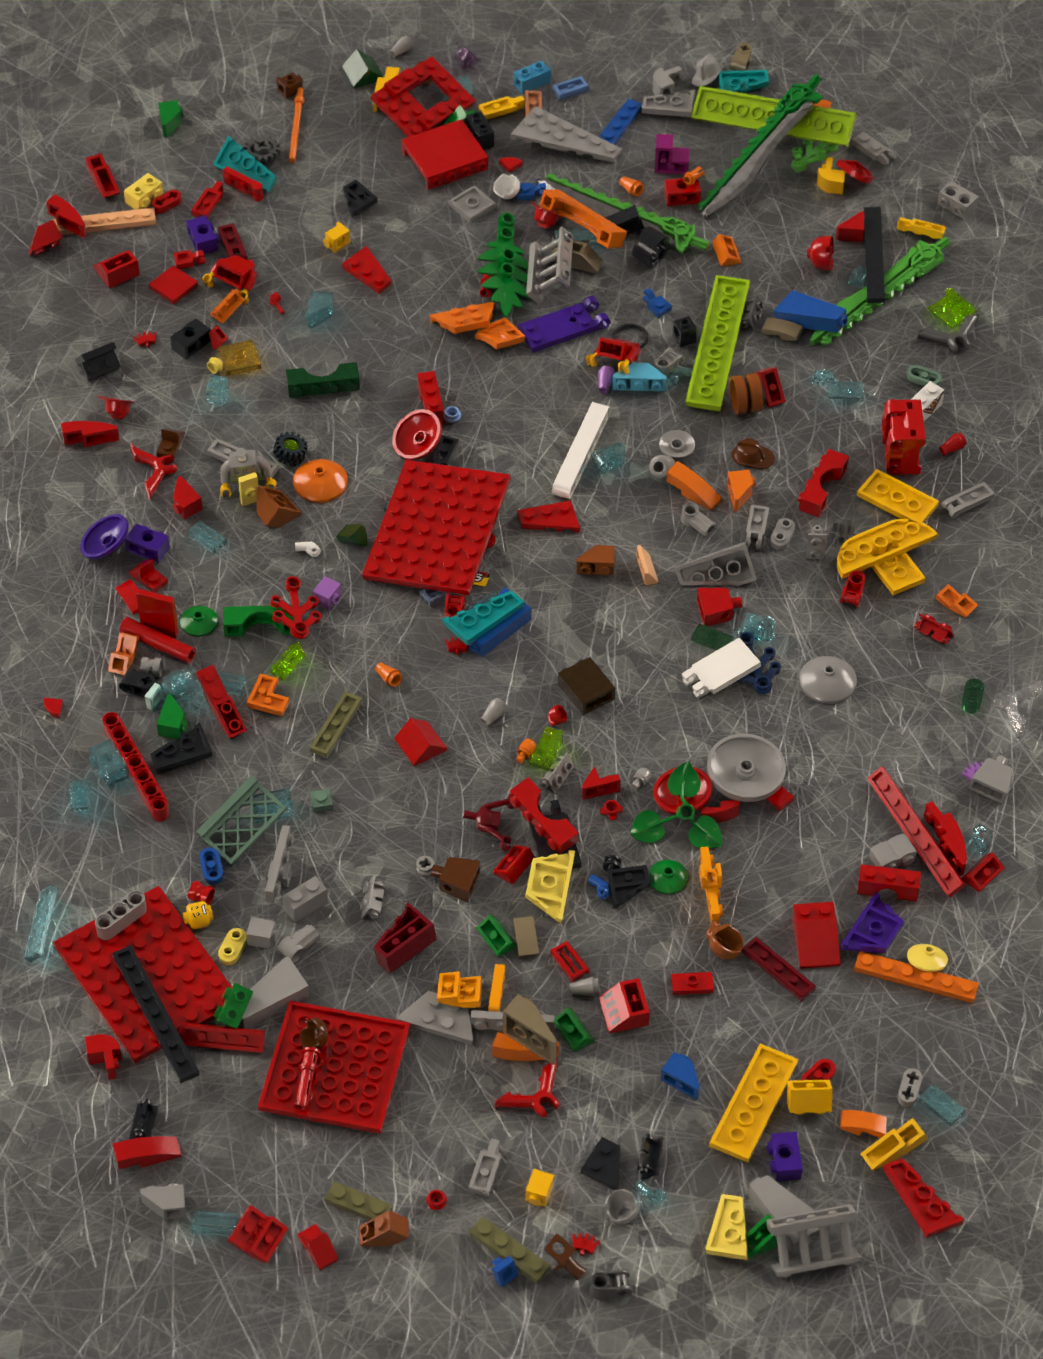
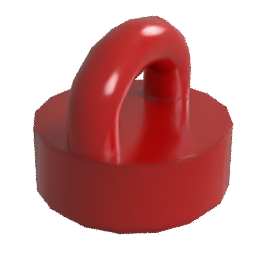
M561 705L550 708L548 713L549 724L555 726L567 721V713Z

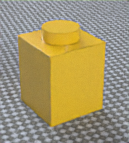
M533 1169L525 1190V1201L535 1206L541 1205L546 1207L554 1186V1175Z

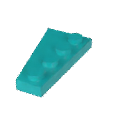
M230 136L227 137L212 164L220 170L227 166L260 182L263 190L269 193L278 179L276 175Z
M511 590L490 599L488 603H479L474 605L473 609L459 611L457 615L450 618L449 616L442 618V623L468 646L524 607L525 601Z

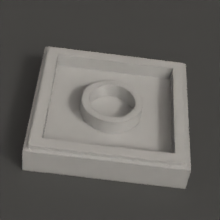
M475 185L448 200V205L469 223L496 208V203Z

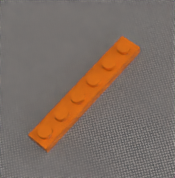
M859 951L854 971L973 1004L979 985L975 981L938 971H923L912 964Z

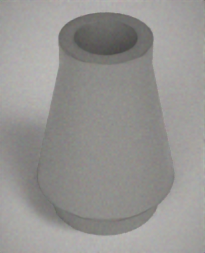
M406 35L404 37L401 36L392 49L389 50L390 55L396 58L410 51L413 47L412 40Z
M499 698L491 700L480 721L484 725L489 726L506 713L507 705Z
M592 976L570 983L571 995L596 997L597 994L601 993L599 978Z

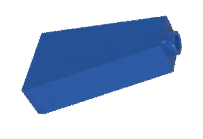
M794 290L774 310V318L794 322L806 329L838 333L842 327L846 326L848 321L845 308Z
M504 587L498 594V596L506 592H509L510 590ZM524 603V607L470 643L471 650L482 657L531 620L532 608Z

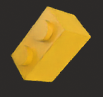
M830 1080L788 1081L787 1106L789 1112L797 1115L811 1112L816 1114L832 1112L833 1088Z

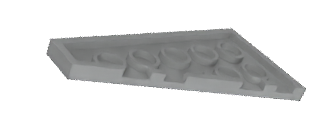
M537 106L531 110L510 134V139L513 140L520 138L524 139L526 143L531 144V141L537 142L543 147L564 152L571 150L581 156L584 153L592 155L594 159L611 163L619 157L622 148Z

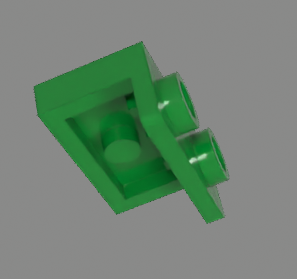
M234 983L230 988L227 987L222 996L225 1001L215 1011L214 1017H216V1021L214 1024L219 1026L226 1024L234 1029L238 1028L253 991L237 983Z

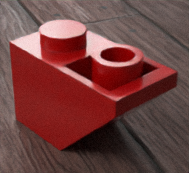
M54 220L37 227L28 251L29 256L33 254L35 256L45 252L44 249L49 247L53 249L60 245L63 237Z

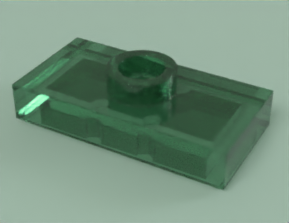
M700 623L691 636V641L714 650H719L734 640V636Z

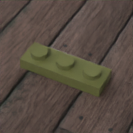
M335 1181L325 1197V1203L369 1221L393 1209L390 1203Z

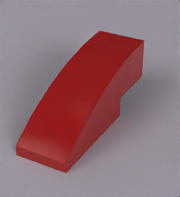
M102 153L85 158L88 172L102 197L105 199L120 194Z
M54 194L46 202L48 215L56 218L58 226L86 238L85 223L80 214L66 200Z
M97 421L61 423L65 445L83 442L84 447L120 441L118 426Z
M152 1136L112 1143L119 1170L138 1164L140 1168L182 1157L177 1137Z

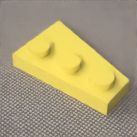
M721 1195L705 1248L707 1254L748 1260L745 1211L742 1197Z

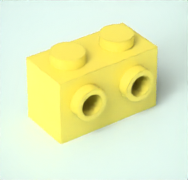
M149 173L124 190L125 203L135 210L147 208L152 204L153 199L164 194L162 182Z

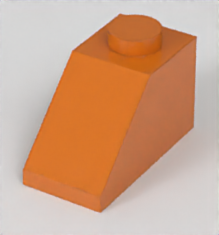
M750 469L728 472L727 486L734 511H738L752 496L755 478L754 476L751 477Z

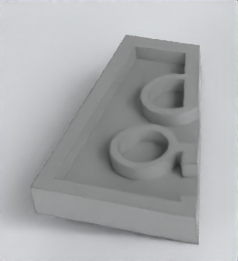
M689 90V93L685 94L674 92V95L665 96L664 94L643 97L642 113L691 117L695 90Z

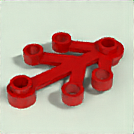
M290 576L286 579L285 588L290 593L292 607L278 595L271 597L270 605L274 608L280 607L291 615L294 621L286 617L281 610L274 611L272 619L276 623L282 622L289 627L293 637L305 639L309 635V627L312 624L319 623L322 615L319 611H312L310 617L304 622L302 621V616L311 608H317L319 599L316 596H310L308 601L300 607L297 591L300 589L301 581L298 577Z

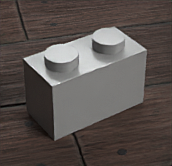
M316 876L282 896L283 909L295 923L328 903L327 889Z

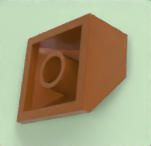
M258 485L257 515L262 519L261 522L264 525L279 528L301 516L302 512L282 490Z

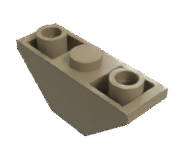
M573 240L571 267L598 274L603 264V259L587 243ZM558 247L553 249L551 254L558 251Z

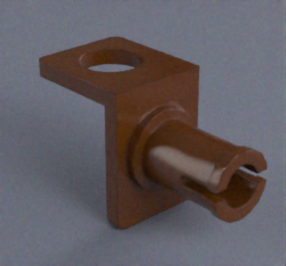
M555 1234L544 1248L558 1262L553 1271L556 1272L559 1268H564L578 1281L586 1272V1269L572 1258V1254L576 1249L559 1234ZM559 1242L563 1245L564 1252L562 1254H557L553 1251L554 1243Z

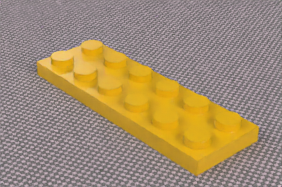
M759 1044L709 1142V1147L748 1163L798 1064V1059Z

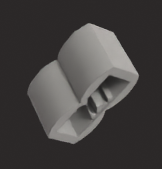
M905 833L870 848L869 857L875 866L897 869V867L912 864L916 859L917 851Z

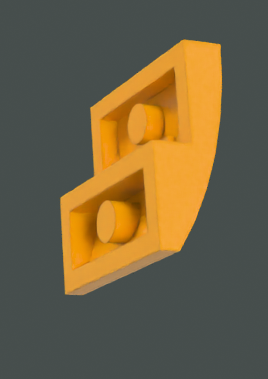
M460 971L439 973L437 1002L462 1008H478L481 1006V976L461 978Z

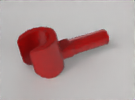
M274 292L270 295L269 303L272 306L275 305L280 314L283 315L285 312L279 304L281 296Z

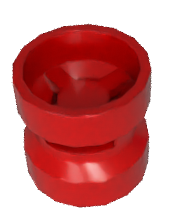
M194 881L188 891V899L204 901L207 905H210L215 895V888L211 886L205 887L199 881Z

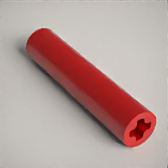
M126 617L120 625V632L140 636V642L189 664L195 657L196 648L129 617Z

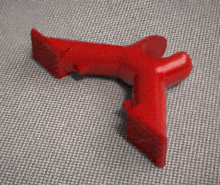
M131 443V452L135 462L146 463L155 470L152 476L147 478L148 481L144 482L148 498L152 500V495L163 477L175 473L178 469L177 465L165 466L174 462V457L171 455L156 457L134 447Z
M556 1058L554 1065L548 1063L542 1067V1076L538 1078L541 1085L537 1093L533 1096L521 1095L519 1092L516 1095H512L509 1091L495 1101V1109L498 1107L532 1108L540 1117L544 1118L548 1115L541 1106L542 1103L547 1102L557 1110L560 1104L558 1099L552 1094L558 1059Z

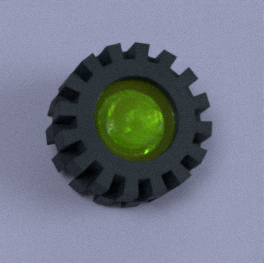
M285 432V435L281 433L275 441L273 448L274 457L279 458V462L284 461L283 464L285 465L289 463V466H293V463L298 465L299 462L302 463L305 459L308 449L307 441H304V437L300 438L299 434L295 436L294 432H291V435L288 432Z

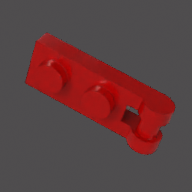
M227 166L222 170L224 183L252 196L257 202L263 200V186L260 182Z

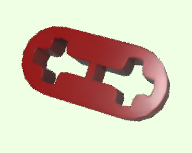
M170 190L153 199L152 208H154L155 213L162 214L180 205L182 202L180 191Z

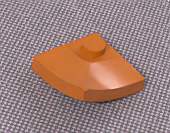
M502 318L490 323L489 327L479 330L475 334V339L484 341L497 350L525 342V335L506 318Z

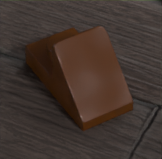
M169 428L161 429L162 440L156 452L157 457L171 455L175 460L185 432Z

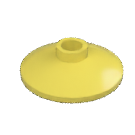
M930 944L914 945L907 953V959L914 967L927 972L940 971L948 963L946 953Z

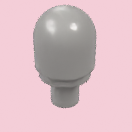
M640 768L634 774L633 783L630 787L636 791L639 787L646 786L652 776L650 770Z

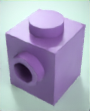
M326 576L313 590V596L319 599L318 607L330 610L333 605L339 602L342 596L340 583Z

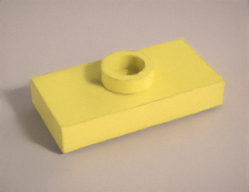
M254 472L239 477L240 502L242 506L257 502V474Z

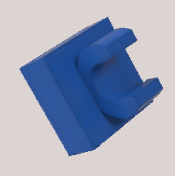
M510 1256L504 1260L497 1257L492 1261L494 1265L492 1270L496 1283L499 1286L503 1287L519 1275L515 1262Z

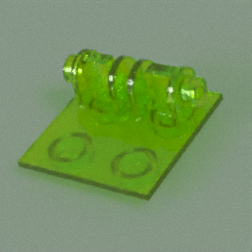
M947 288L945 290V297L927 307L928 310L951 328L964 321L965 316L977 312L973 304L969 303L961 294L957 295L953 288Z

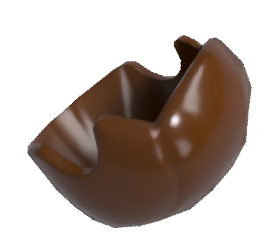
M319 1018L305 1021L308 1025L300 1031L303 1048H323L328 1040L326 1024Z

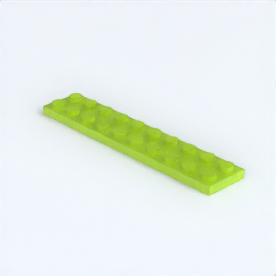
M700 86L691 118L758 131V128L766 125V118L774 116V109L780 100ZM813 106L814 109L808 112L786 135L848 147L857 114Z
M716 275L685 406L721 411L750 280Z

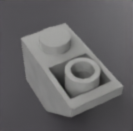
M169 1184L162 1187L148 1186L140 1189L142 1203L164 1220L186 1218L183 1184Z

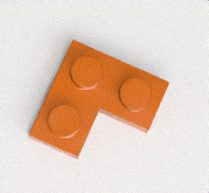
M260 673L246 704L249 708L283 717L290 700L289 697L274 694L279 683L278 678Z

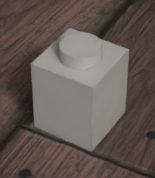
M251 917L246 933L247 945L271 949L273 942H276L278 939L275 921Z

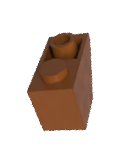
M596 545L577 558L576 573L614 575L615 546Z
M389 1210L360 1225V1246H393L407 1239L408 1218Z

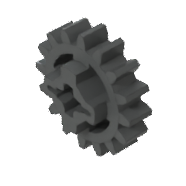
M256 135V139L251 137L250 142L246 141L244 149L261 164L265 163V165H268V162L274 163V159H278V155H280V144L277 143V139L272 140L271 136L265 138V135L262 137Z

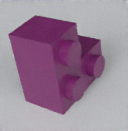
M657 134L654 173L685 174L688 172L690 148L673 147L674 135Z

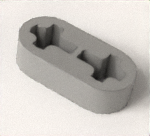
M908 1069L903 1075L898 1093V1102L903 1107H912L916 1103L922 1082V1074L917 1069ZM911 1076L915 1077L913 1085L909 1084ZM907 1091L911 1092L909 1099H905Z

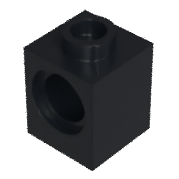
M690 316L673 321L672 336L679 347L696 342L697 327Z

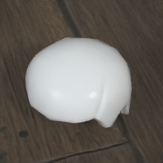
M502 174L494 183L493 190L500 198L511 199L519 192L520 181L513 174L511 176Z

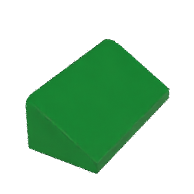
M491 914L476 927L497 957L517 947L516 942L500 921Z
M567 1007L554 1019V1024L574 1052L595 1041L574 1010Z

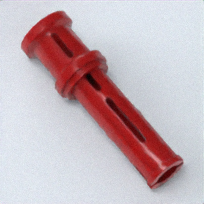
M314 1047L302 1049L303 1060L299 1065L300 1081L294 1107L301 1111L308 1109L313 1076L318 1070L316 1064L321 1052Z

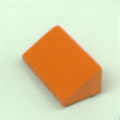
M718 234L712 243L720 265L740 264L741 259L733 238Z

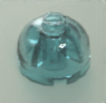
M187 667L188 671L184 672L182 669H178L163 677L164 682L160 681L159 684L166 697L168 694H171L176 701L181 700L182 702H187L193 698L192 695L196 693L199 687V680L194 667Z

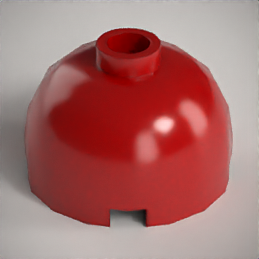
M821 236L816 238L812 242L811 248H807V258H811L812 265L819 270L833 269V237Z

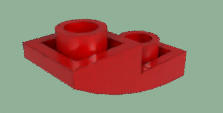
M129 579L117 586L115 590L134 615L139 613L136 596L139 588L132 579Z
M726 800L720 801V807H702L700 816H709L716 823L728 821L739 816L740 801Z

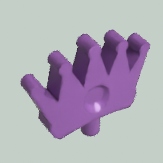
M977 762L974 763V766L969 764L968 767L970 769L965 767L962 776L971 781L974 774L981 767Z

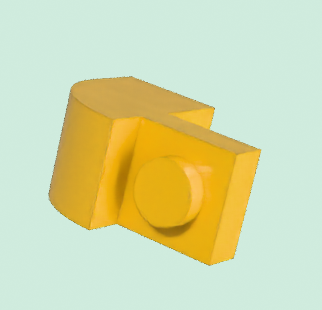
M828 157L826 164L822 163V168H818L817 184L820 189L827 193L843 195L845 171L832 169L833 157Z

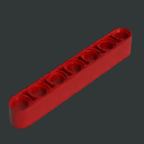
M115 712L106 713L102 718L105 735L145 806L155 821L162 822L167 820L169 817L168 801L120 716Z

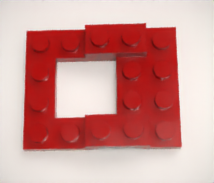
M433 56L412 69L407 68L385 82L384 87L372 94L370 98L407 137L433 129L445 119L447 120L459 105L465 111L476 102L471 94ZM428 79H431L450 99L445 103L441 101L427 111L409 92Z

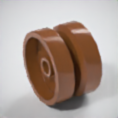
M746 374L744 379L741 375L731 376L729 392L735 415L746 414L748 409L751 413L762 412L763 393L758 374Z

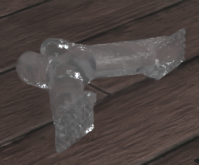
M1043 678L1014 692L999 689L996 691V695L1007 701L992 700L994 708L1006 712L1018 735V739H1020L1024 731L1026 719H1023L1024 715L1019 714L1016 705L1022 700H1031V697L1037 698L1042 687Z

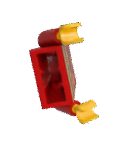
M237 255L219 259L210 270L211 273L203 275L204 284L207 283L208 287L214 285L213 278L216 277L240 290L244 289L239 294L246 299L244 304L248 303V292H251L256 282L254 262L251 259L246 260Z
M600 337L599 346L594 351V354L586 356L588 366L595 367L598 365V357L621 360L618 363L619 373L624 371V374H628L629 365L633 361H637L641 353L640 344L622 339Z

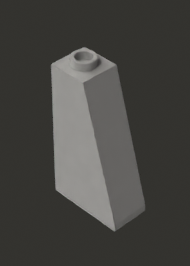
M289 956L285 957L250 989L253 991V994L239 1024L243 1028L248 1029L287 1009L289 1000L300 1002L310 997L308 984Z
M768 1175L754 1179L749 1185L748 1195L764 1217L770 1214L774 1219L815 1211ZM812 1228L807 1231L808 1245L820 1238L819 1228ZM791 1232L786 1235V1244L792 1254L800 1250L798 1232Z

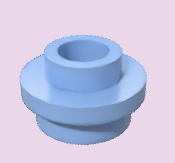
M450 406L445 409L444 420L446 422L456 423L461 419V412L457 407Z

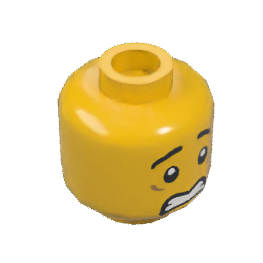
M204 901L188 904L186 912L182 913L185 924H189L193 930L208 927L213 920L211 906L207 905Z

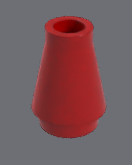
M954 433L939 446V450L945 456L964 449L967 441L962 433Z

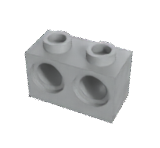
M950 181L939 191L937 204L966 219L977 209L979 196Z

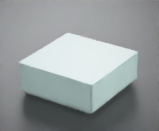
M154 683L144 696L147 709L153 711L163 698L159 684Z

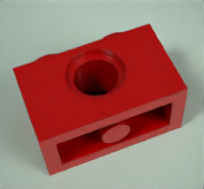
M683 178L664 180L666 205L698 204L701 201L699 180L697 179L693 185H687Z

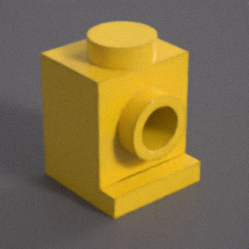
M338 221L336 227L325 233L324 245L337 252L351 243L350 230Z

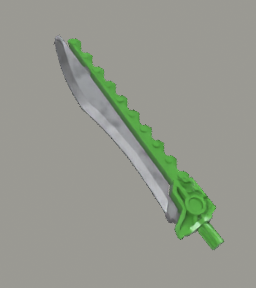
M548 174L545 178L536 177L537 184L546 183V190L559 189L604 218L632 206L628 202L621 203L618 198H608L605 193L597 194L592 188L584 189L579 183L571 184L567 179H558L555 174ZM637 207L644 229L648 226L655 228L670 238L667 247H675L680 253H684V250L690 246L708 250L710 242L695 236V225L687 224L674 217L661 218L658 217L656 212L648 213L643 207Z

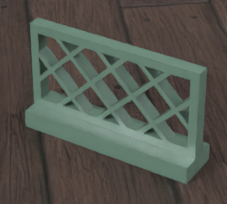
M251 775L196 832L199 838L210 847L216 849L219 855L232 866L287 810V807ZM260 789L264 793V801H253V795ZM267 804H276L280 807L275 814H267ZM250 805L251 815H239V809L242 806ZM253 805H264V814L253 815ZM265 818V824L261 828H254L253 819ZM237 819V829L226 830V822ZM240 819H251V828L240 829ZM251 832V839L248 842H240V833ZM226 833H237V843H226ZM215 834H223V843L214 844L210 839ZM237 846V853L230 859L226 855V847Z

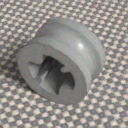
M429 856L418 858L416 861L417 872L422 876L431 875L434 865L433 859Z

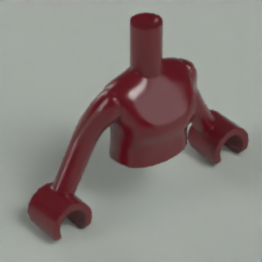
M510 794L507 799L484 804L477 813L464 810L463 818L476 821L479 831L489 833L500 840V849L503 851L510 849L511 837L508 835L502 836L497 832L501 812L490 809L505 805L509 809H514L509 800Z

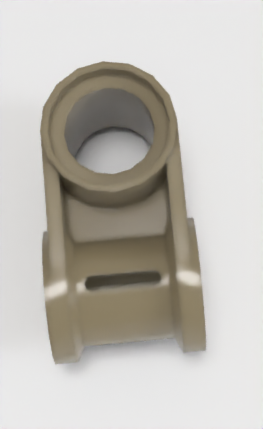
M749 43L739 44L730 62L729 69L731 71L748 70L752 61L750 55L752 45Z

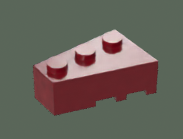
M410 903L406 904L404 912L396 917L394 925L390 930H386L374 946L377 963L389 974L437 940L434 924Z

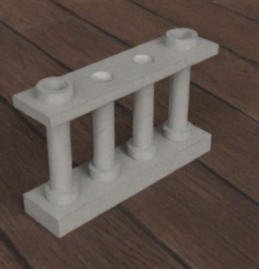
M563 227L559 229V238L546 246H540L536 241L530 244L526 294L537 304L543 301L544 290L554 284L561 282L567 288L570 286L573 236ZM558 247V251L546 257L547 252ZM557 259L556 264L545 269V265ZM556 272V276L544 282L545 277Z
M843 1205L766 1220L767 1228L771 1235L777 1236L780 1263L772 1264V1269L777 1277H789L794 1273L841 1264L853 1265L857 1261H862L858 1251L851 1247L849 1223L857 1220V1214L852 1205ZM840 1224L843 1251L831 1253L828 1227ZM812 1228H819L822 1255L810 1257L807 1231ZM798 1232L801 1259L788 1261L786 1235L787 1233Z

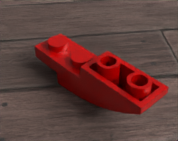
M214 664L197 671L195 674L201 684L206 701L228 738L231 739L247 732L242 718L231 696L229 697Z
M931 801L925 805L924 819L934 828L935 834L940 838L939 847L954 869L962 876L966 867V846L961 830L950 812L943 815L934 802Z

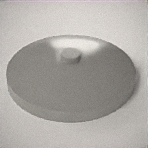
M734 734L721 739L713 746L707 760V774L712 785L723 795L743 802L760 801L772 796L781 787L786 772L785 760L780 750L767 739L753 734Z

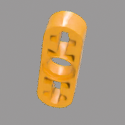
M495 964L488 1011L500 1012L506 965Z

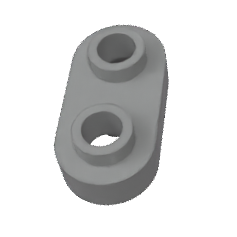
M783 518L777 522L770 539V545L773 549L784 550L788 547L795 531V523L791 519Z

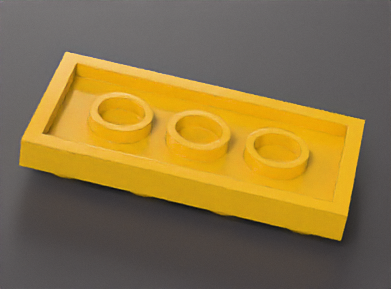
M878 469L872 473L857 491V496L900 519H909V522L918 524L920 522L925 523L939 506L938 500Z

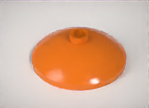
M327 459L308 461L302 464L293 476V487L296 493L301 498L315 503L329 502L343 494L348 484L347 473L344 468L338 463Z

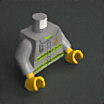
M239 448L236 452H231L229 459L222 464L220 469L221 483H223L220 487L221 496L223 497V491L225 490L229 491V497L231 496V487L228 483L237 484L239 483V477L254 472L258 476V481L265 480L266 478L265 487L272 485L276 489V481L271 478L273 475L269 461L258 455L256 450Z

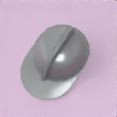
M708 53L697 62V73L692 79V84L697 87L708 85L717 77L723 69V65L719 64L711 53Z

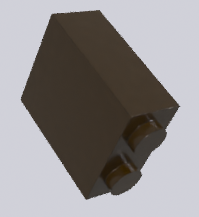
M591 657L580 660L575 665L564 668L558 673V686L582 715L615 700L614 685Z

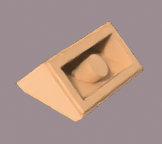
M637 545L636 559L644 584H657L658 579L650 554L641 545Z

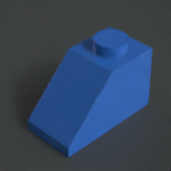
M674 1051L661 1069V1081L697 1100L700 1085L693 1061L686 1055Z

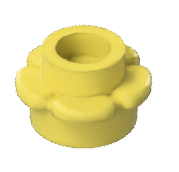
M211 357L207 362V367L213 374L221 373L223 362L219 358Z

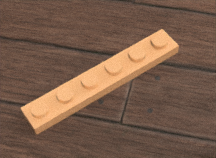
M154 208L81 216L85 223L86 232L156 225ZM57 225L61 235L75 234Z

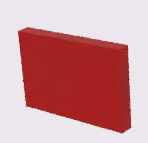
M138 589L136 596L140 623L170 637L177 638L179 630L174 597Z

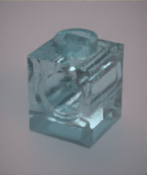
M210 375L205 387L207 402L224 405L229 395L228 378Z

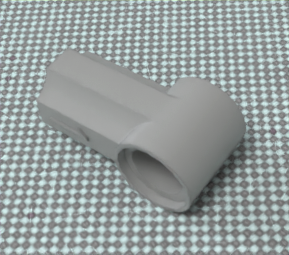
M687 502L683 505L681 522L686 526H692L702 535L708 537L715 529L716 524L699 511L697 504Z
M307 924L294 936L285 937L279 943L278 951L285 957L289 956L292 962L295 963L301 959L308 947L320 939V936L312 925Z

